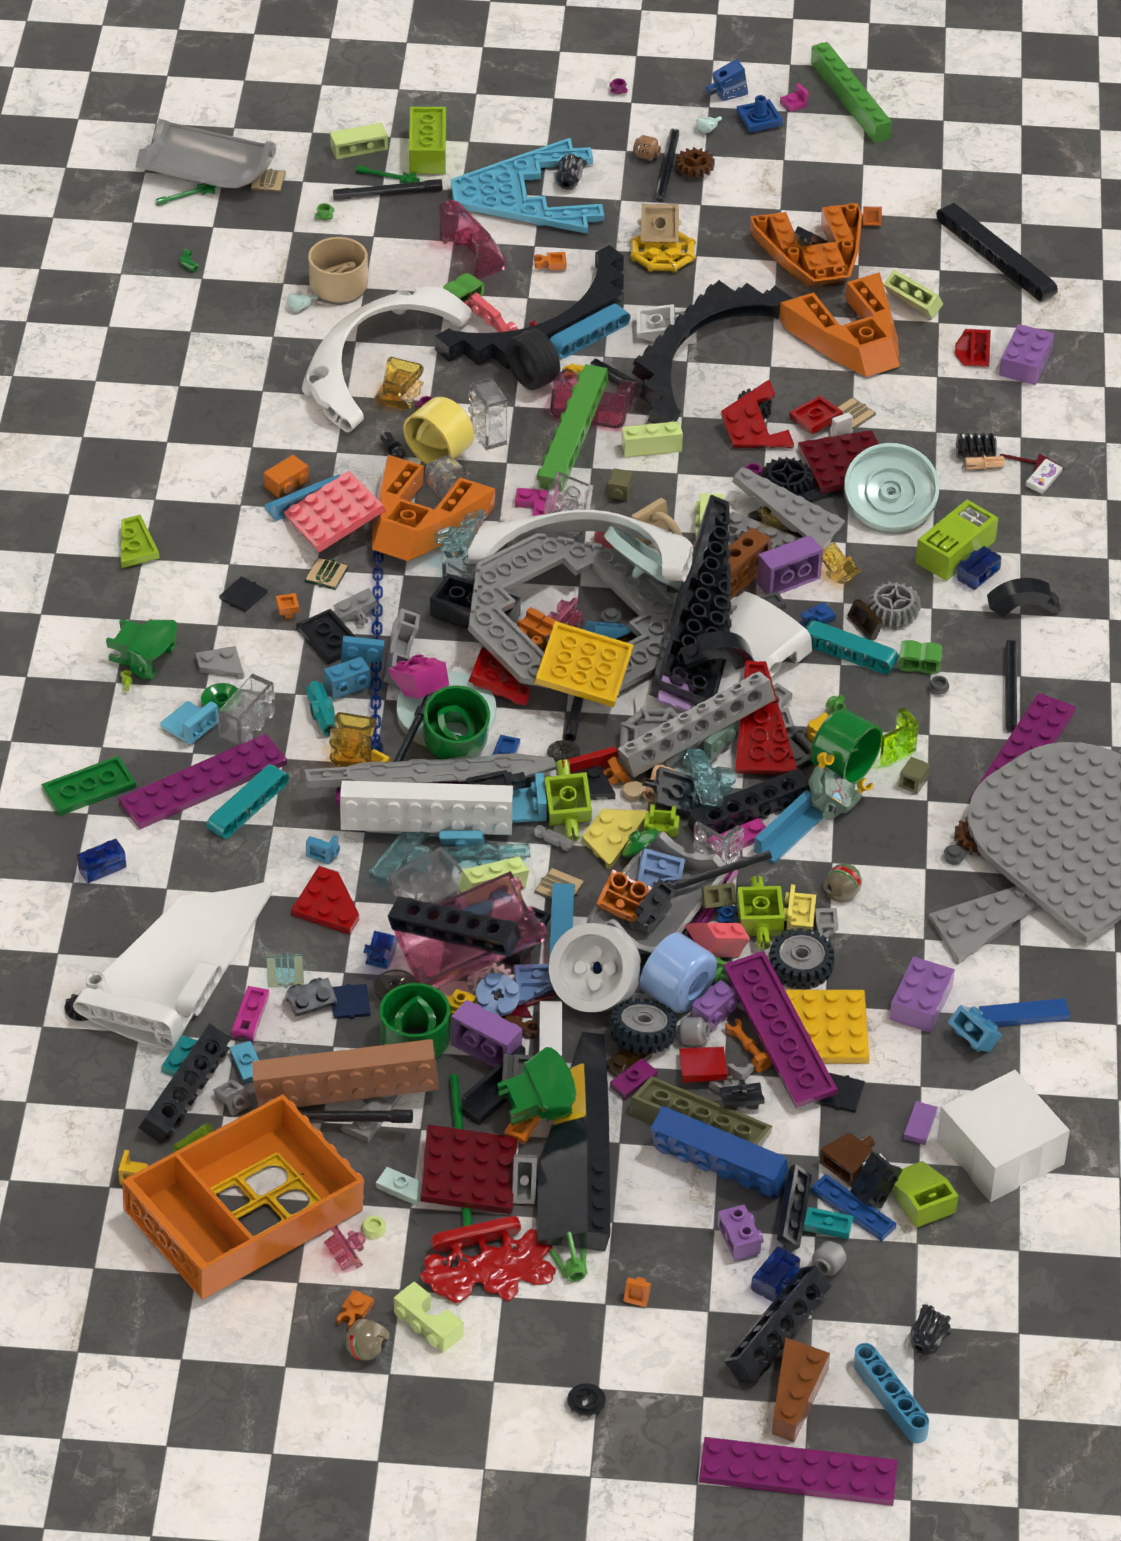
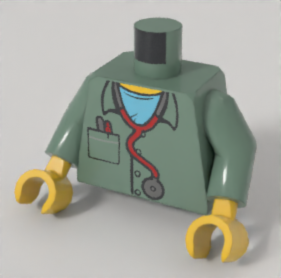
M826 752L820 753L817 756L819 765L815 766L808 781L813 805L823 810V817L828 820L850 811L862 798L861 794L863 791H869L873 788V783H869L865 787L864 782L867 778H863L857 782L858 789L855 790L853 784L825 766L831 765L834 762V756H827Z

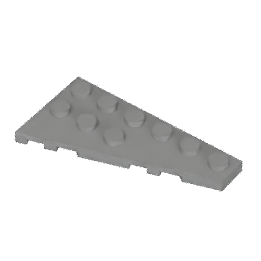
M1015 886L930 913L929 921L957 964H960L969 954L973 955L980 946L990 943L1010 929L1017 920H1023L1027 913L1037 910L1041 906Z

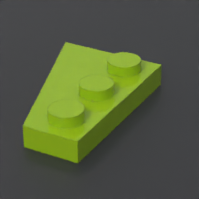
M141 514L122 519L121 568L159 559V551Z

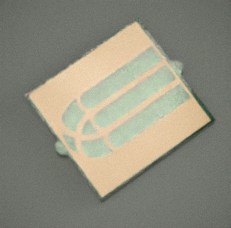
M318 557L305 578V582L317 585L319 588L325 587L336 590L349 569V565L336 562L334 559L329 560Z

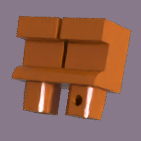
M530 607L526 611V616L522 620H517V626L540 649L546 650L548 634L551 635L554 623L557 620L549 616L545 617V614Z

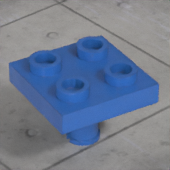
M763 95L756 96L754 103L737 106L736 112L749 133L783 126V119L770 99L766 100V97Z

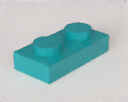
M181 1035L177 1044L162 1064V1072L174 1076L198 1040Z
M808 1207L803 1230L849 1240L854 1216Z

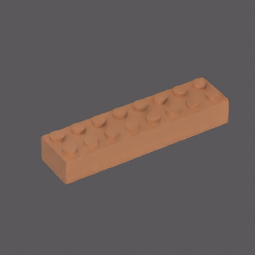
M433 1039L252 1061L253 1083L258 1107L282 1094L289 1101H293L296 1107L439 1090Z

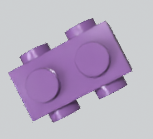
M720 980L714 986H710L702 997L694 1000L691 1005V1017H702L705 1022L709 1023L710 1031L713 1030L736 1009L738 1004L736 992L731 986Z
M745 1204L718 1211L717 1226L734 1261L760 1254L761 1244L764 1242L763 1235L760 1230L756 1229L754 1216L751 1212L748 1213Z

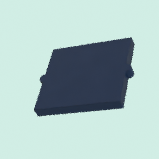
M347 984L346 986L332 987L337 999V1004L332 1005L334 1019H354V1017L370 1016L367 984Z

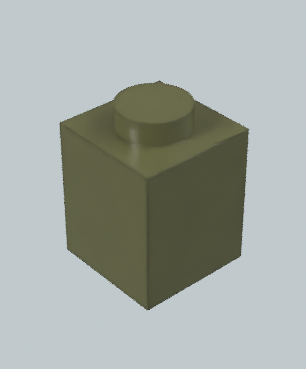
M613 469L608 483V498L621 501L628 500L633 486V471Z
M911 756L900 772L899 787L918 794L929 779L930 764Z

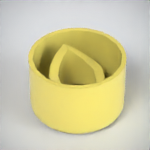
M446 397L432 398L409 416L403 425L404 437L411 451L419 460L433 468L446 467L466 451L474 440V428L469 416L460 405Z

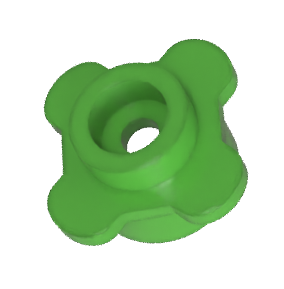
M328 203L319 204L315 217L317 219L330 220L333 218L332 213L335 209Z
M838 695V697L831 696L827 700L826 709L829 711L828 715H831L836 710L846 709L844 705L845 697L843 695Z

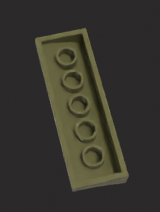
M652 1076L634 1094L629 1110V1116L652 1125L661 1107L665 1106L761 1147L771 1134L773 1127L733 1109H724V1106Z

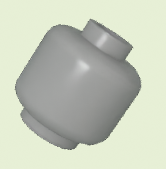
M685 1017L681 1020L680 1025L676 1026V1037L685 1046H702L710 1037L709 1023L705 1022L702 1017Z
M832 1241L822 1243L812 1255L813 1265H816L825 1276L835 1275L846 1262V1253L843 1247Z

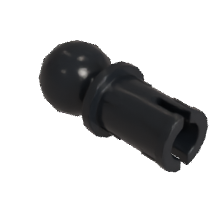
M384 432L387 439L381 435L380 440L387 447L388 453L391 456L405 459L407 453L401 447V443L395 440L391 432Z

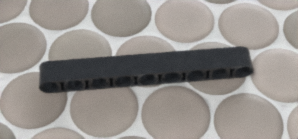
M951 203L937 210V219L944 227L1036 300L1042 302L1057 294L1058 287L1050 277L957 204Z

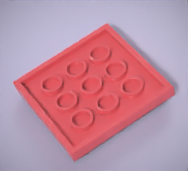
M349 470L332 482L325 484L313 494L308 495L302 501L290 506L289 509L284 511V514L318 552H321L386 510L383 504Z

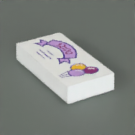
M1045 459L1027 480L1026 486L1043 495L1062 472L1063 467Z

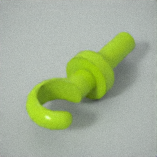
M124 670L120 674L125 691H129L132 684V678L129 676L132 672L129 670Z

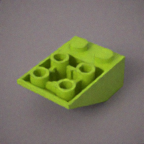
M923 1161L903 1168L898 1181L891 1191L915 1228L954 1214L957 1210L959 1195L948 1179Z

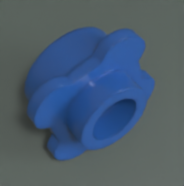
M735 906L717 907V922H738V917L736 916L738 909Z

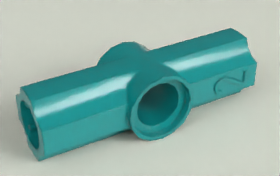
M318 681L310 682L306 686V694L310 702L312 718L317 721L322 735L332 737L339 731L332 699L328 698L323 683Z

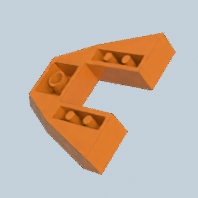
M858 203L822 207L821 227L827 241H829L828 243L800 246L787 212L751 216L750 235L781 267L807 287L844 283L851 276L859 252L862 212Z
M880 272L847 282L845 300L861 318L840 326L814 292L780 303L779 320L787 331L831 360L865 377L900 367L898 337Z
M388 455L376 496L386 511L371 520L372 550L406 561L434 550L486 519L494 509L496 489L459 478L435 509L410 502L423 485L424 466Z

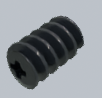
M958 433L956 437V457L959 452H961L963 458H965L967 452H969L970 457H973L974 452L977 453L978 457H981L982 452L985 453L986 457L989 456L990 452H992L993 456L997 454V441L993 433H989L988 437H986L985 433H981L980 437H978L977 433H973L972 438L969 433H966L964 438L961 433Z

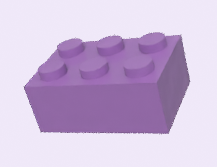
M1018 324L1001 358L999 376L1036 385L1052 352L1054 333Z
M809 535L759 554L758 586L765 594L775 591L782 594L821 579L823 549Z
M913 956L891 1002L890 1020L932 1033L953 987L955 969Z
M466 1000L451 1016L452 1046L495 1068L504 1060V1054L510 1055L522 1045V1028L515 1023L501 1018L498 1014L491 1013L482 1008L479 1004Z

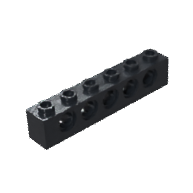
M799 768L690 810L688 813V826L699 841L702 842L709 839L713 834H722L757 818L760 819L780 810H785L804 791L807 790L811 793L808 784L809 780Z
M398 896L387 916L392 930L511 957L521 938L517 923L511 920H502L490 915L484 916L472 911H462L450 906H440L432 902L418 901L410 897Z
M208 1024L138 1127L141 1131L159 1143L163 1141L165 1136L171 1137L177 1128L173 1125L175 1121H182L188 1112L184 1108L187 1104L192 1106L198 1097V1094L195 1093L198 1088L202 1090L209 1081L206 1075L208 1073L213 1075L220 1064L217 1062V1059L219 1057L223 1059L229 1051L230 1047L227 1044L231 1037L212 1024Z
M816 1265L800 1268L724 1360V1363L739 1383L757 1381L762 1376L761 1372L775 1360V1355L779 1350L784 1348L785 1338H790L798 1332L802 1322L810 1317L816 1305L826 1298V1293L832 1286Z

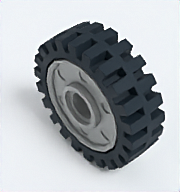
M798 928L797 932L794 929H790L788 934L784 931L781 933V937L777 936L775 941L772 942L769 961L781 984L784 985L787 982V987L790 988L796 985V989H801V986H804L805 989H810L811 984L815 988L818 987L819 983L823 984L826 979H829L834 966V949L831 947V942L827 941V937L824 935L820 937V933L817 931L811 934V929H806V932H803L802 928Z
M640 998L633 1002L629 999L626 1003L621 1002L613 1010L610 1022V1035L613 1037L614 1042H618L620 1047L625 1045L626 1050L632 1048L635 1053H638L639 1050H642V1054H647L648 1051L653 1054L657 1050L662 1052L664 1048L668 1049L670 1044L672 1045L674 1042L677 1026L676 1015L671 1013L672 1010L669 1007L665 1009L664 1004L657 1005V1001L653 1000L650 1003L649 999H644V1002H641Z

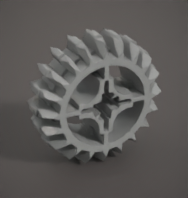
M890 581L888 584L881 582L880 586H874V589L870 590L866 599L868 608L884 623L883 626L888 625L889 628L891 626L899 628L900 625L906 627L908 623L912 624L917 619L921 609L920 596L917 595V591H913L912 586L906 587L905 583L900 585L898 582L895 584Z

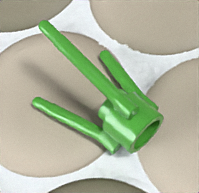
M567 1232L571 1258L566 1261L565 1267L553 1248L549 1252L560 1268L562 1277L568 1278L571 1282H576L584 1279L586 1274H588L586 1248L581 1249L580 1260L576 1256L572 1234Z

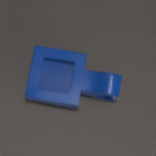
M824 602L801 613L800 616L804 620L800 621L799 624L804 628L813 620L827 624L836 619V614Z

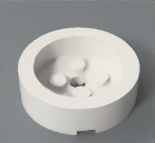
M586 923L571 928L558 939L550 955L549 976L557 995L570 1007L584 1012H606L615 1009L621 1002L629 1000L635 992L640 981L641 959L636 945L622 930L608 924ZM597 961L603 966L602 972L599 974L593 971L594 962Z

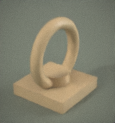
M642 204V215L637 220L638 225L641 226V241L678 242L679 226L681 225L679 204Z
M663 498L656 500L631 515L633 519L657 526L668 532L670 527L673 534L682 536L677 523L667 514V502ZM634 537L647 546L652 543L650 540Z

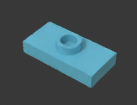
M440 831L439 839L442 845H455L459 848H466L468 845H485V837L482 831Z
M251 1041L231 1046L229 1052L243 1083L253 1082L252 1061H258L259 1059Z

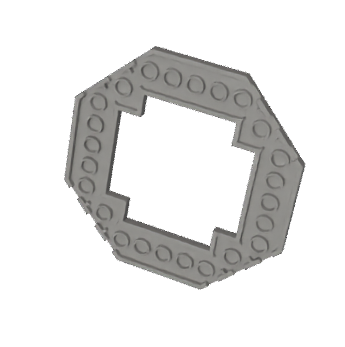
M538 532L477 562L468 631L520 683L544 687L534 684L544 652L504 613L515 607L516 603L506 591L562 563L575 576L591 568L639 615V617L633 619L628 624V628L637 638L627 642L633 644L634 647L620 691L655 673L672 616L674 598L654 578L646 573H643L638 578H633L632 573L635 565L622 556L615 548L602 547V544L588 541L585 544L574 542L572 538L558 536L557 539L546 537V534Z

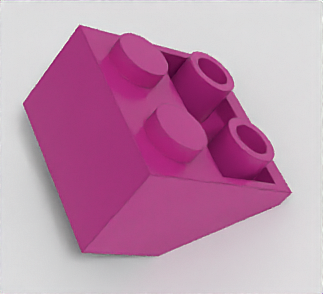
M422 654L414 655L408 661L397 662L396 666L388 669V673L405 696L419 699L449 686L446 662L439 661L436 658H427Z

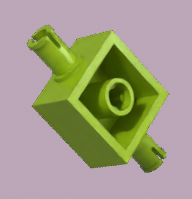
M562 760L556 762L558 776L544 777L549 826L565 824L566 837L572 840L573 833L574 841L580 839L578 823L591 822L592 820L587 773L570 774L569 761L564 760L562 767Z
M756 876L750 879L751 887H738V923L744 927L748 936H756L758 949L762 950V943H764V949L766 950L771 946L769 936H781V933L784 932L785 917L781 886H764V878L758 876L759 883H757Z

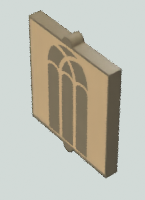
M272 168L267 169L257 181L252 183L251 191L281 193L286 171L273 170Z
M853 397L837 407L843 411V414L849 412L853 416V430L876 416V412Z
M551 868L546 876L541 878V882L534 890V893L552 900L553 883L574 884V897H577L585 881Z

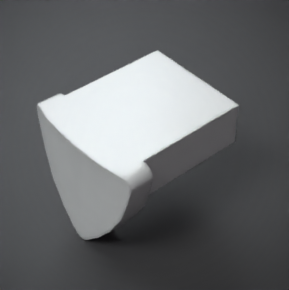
M849 412L832 418L830 427L831 437L853 433V416Z

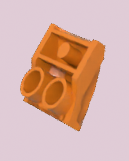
M612 870L596 906L634 923L638 918L634 914L636 908L652 887L648 886L647 888L644 882L631 880L624 873Z

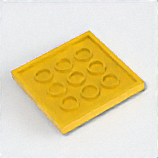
M555 621L534 684L614 707L634 645Z
M785 990L823 1063H869L865 990Z

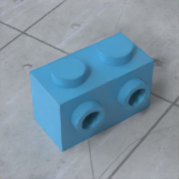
M362 656L324 669L325 688L333 700L371 687L370 668Z
M960 1005L948 1023L955 1029L954 1032L970 1042L969 1045L978 1052L981 1050L991 1052L1002 1037V1034L997 1030L998 1026L989 1019L985 1020L982 1017V1011L975 1006L970 1008Z

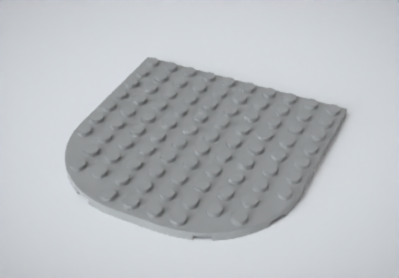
M1083 742L1052 743L1025 752L986 777L974 791L967 818L970 836L974 838L980 854L995 869L1085 944L1121 920V754L1104 747Z

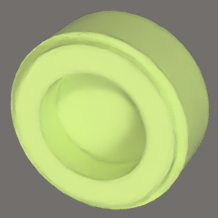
M379 1216L367 1217L362 1223L363 1234L370 1239L382 1237L386 1231L384 1219Z

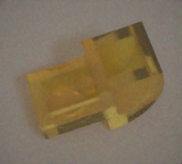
M835 542L823 549L822 562L828 569L826 575L834 582L844 584L861 572L850 556L846 558Z

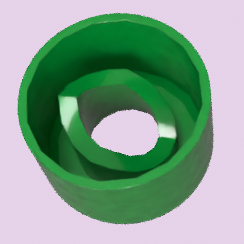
M453 685L437 690L430 696L424 708L423 739L427 748L440 759L477 756L483 750L488 740L490 723L488 703L480 693L466 686ZM451 722L462 723L467 726L468 734L460 736L448 730L446 724Z
M847 709L836 710L826 718L814 737L810 755L812 764L814 766L819 765L817 756L820 753L826 752L827 756L833 755L834 762L831 765L825 766L854 785L873 766L882 745V729Z
M422 983L403 984L389 991L380 1004V1039L382 1045L433 1039L435 1058L444 1053L449 1045L451 1036L450 1004L446 996L437 988ZM416 1027L427 1031L423 1034L403 1033L409 1028Z

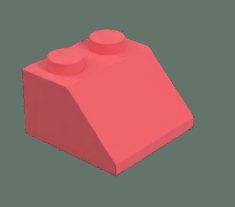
M687 923L685 926L694 942L710 951L715 957H739L750 940V937L740 923Z

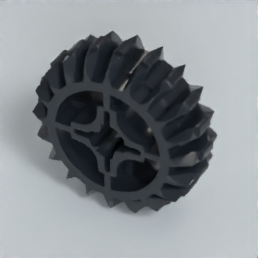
M786 456L785 459L780 457L778 460L772 459L770 463H766L761 473V477L770 480V482L780 487L786 488L795 495H803L804 492L811 490L813 487L814 476L812 469L808 467V463H803L802 460L797 461L795 457L788 459Z

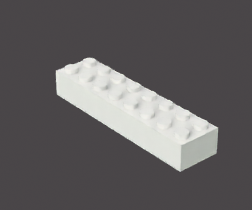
M342 781L340 794L341 830L440 833V831H482L483 834L512 835L513 786Z

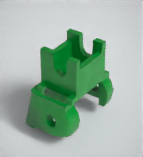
M121 619L119 621L121 630L114 639L109 637L106 639L107 648L117 650L120 653L119 655L110 653L109 661L130 666L131 672L141 678L153 679L157 672L152 669L151 661L158 658L164 652L172 653L176 646L177 622L175 620L149 619L148 622L142 625Z
M545 1047L535 1056L524 1062L522 1074L497 1083L500 1099L508 1096L513 1110L509 1111L512 1126L539 1116L540 1119H546L548 1122L550 1120H560L572 1114V1105L576 1100L575 1082L565 1060L552 1047Z

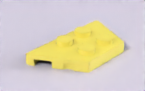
M602 809L583 834L582 842L593 851L597 858L600 857L605 862L607 869L611 870L622 855V851L629 841L628 836L635 830L641 829L644 825L645 813H649V811Z

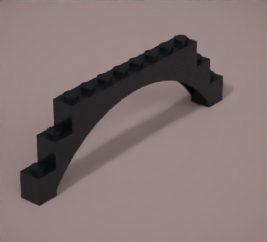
M610 245L595 252L597 273L592 285L577 303L560 315L531 327L506 332L470 333L453 331L448 328L435 335V351L447 361H451L464 354L477 365L494 358L503 367L509 369L506 344L514 336L526 330L536 328L545 333L550 339L555 334L612 304H618L624 308V293L621 291L624 289V274L621 273L624 267V256Z
M720 280L714 285L710 284L705 294H700L695 300V304H690L685 310V314H680L674 324H670L664 334L659 335L655 339L652 346L648 345L643 355H638L633 362L634 369L632 374L643 381L641 386L643 390L640 397L652 405L649 409L651 414L648 421L652 424L677 422L682 411L677 408L673 396L671 368L676 351L686 339L703 327L728 318L767 316L778 320L780 303L793 298L777 286H774L770 291L767 289L764 293H761L748 283L742 288L738 287L735 291Z

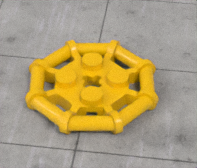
M680 231L678 232V239L682 241L681 243L641 241L640 234L633 236L630 240L632 245L630 258L632 261H636L647 268L648 272L672 271L675 273L681 267L695 261L694 246L696 241Z

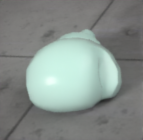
M719 116L715 119L712 117H698L696 128L702 133H710L718 126V122L722 120V117Z
M291 293L288 296L287 304L292 310L300 311L309 306L312 300L318 299V296L315 294L308 297L305 294L297 295Z

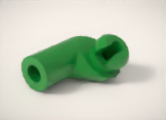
M184 249L180 255V264L195 273L199 265L192 261V251Z

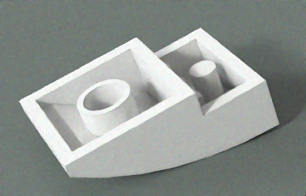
M674 304L637 309V336L654 342L659 335L664 334L670 324H674L680 314H685L684 312L687 308L675 310ZM696 332L686 339L683 344L697 343Z

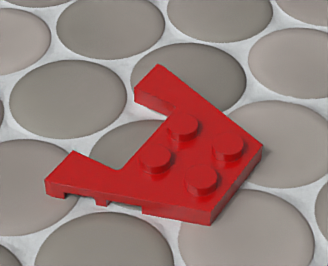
M770 380L765 381L721 411L720 415L733 448H794V442L789 429L771 435L768 433L759 409V402L775 398V392Z

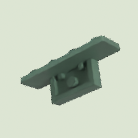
M740 720L708 736L682 761V766L699 774L739 735Z

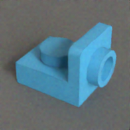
M334 835L329 843L311 836L306 840V856L330 864L332 859L337 857L340 852L338 836Z

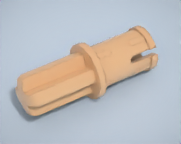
M983 455L982 457H965L966 470H986V468H1001L1005 465L1003 456L986 457Z

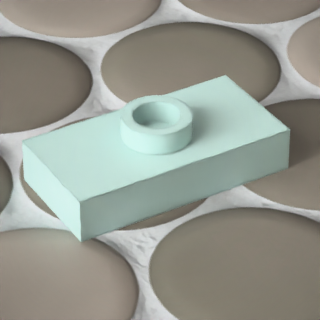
M386 1167L376 1181V1189L417 1205L420 1201L422 1181Z

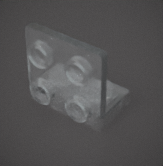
M699 821L694 824V853L703 855L717 853L725 865L743 858L744 829L742 827L735 826L731 831H727L723 837Z

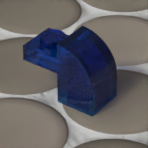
M374 931L371 944H365L363 953L367 955L365 964L388 969L394 958L399 938L395 935Z

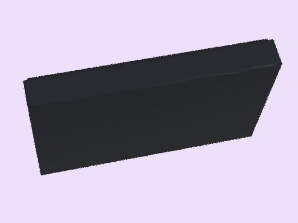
M331 608L296 624L297 631L328 665L341 659L343 636L356 637Z

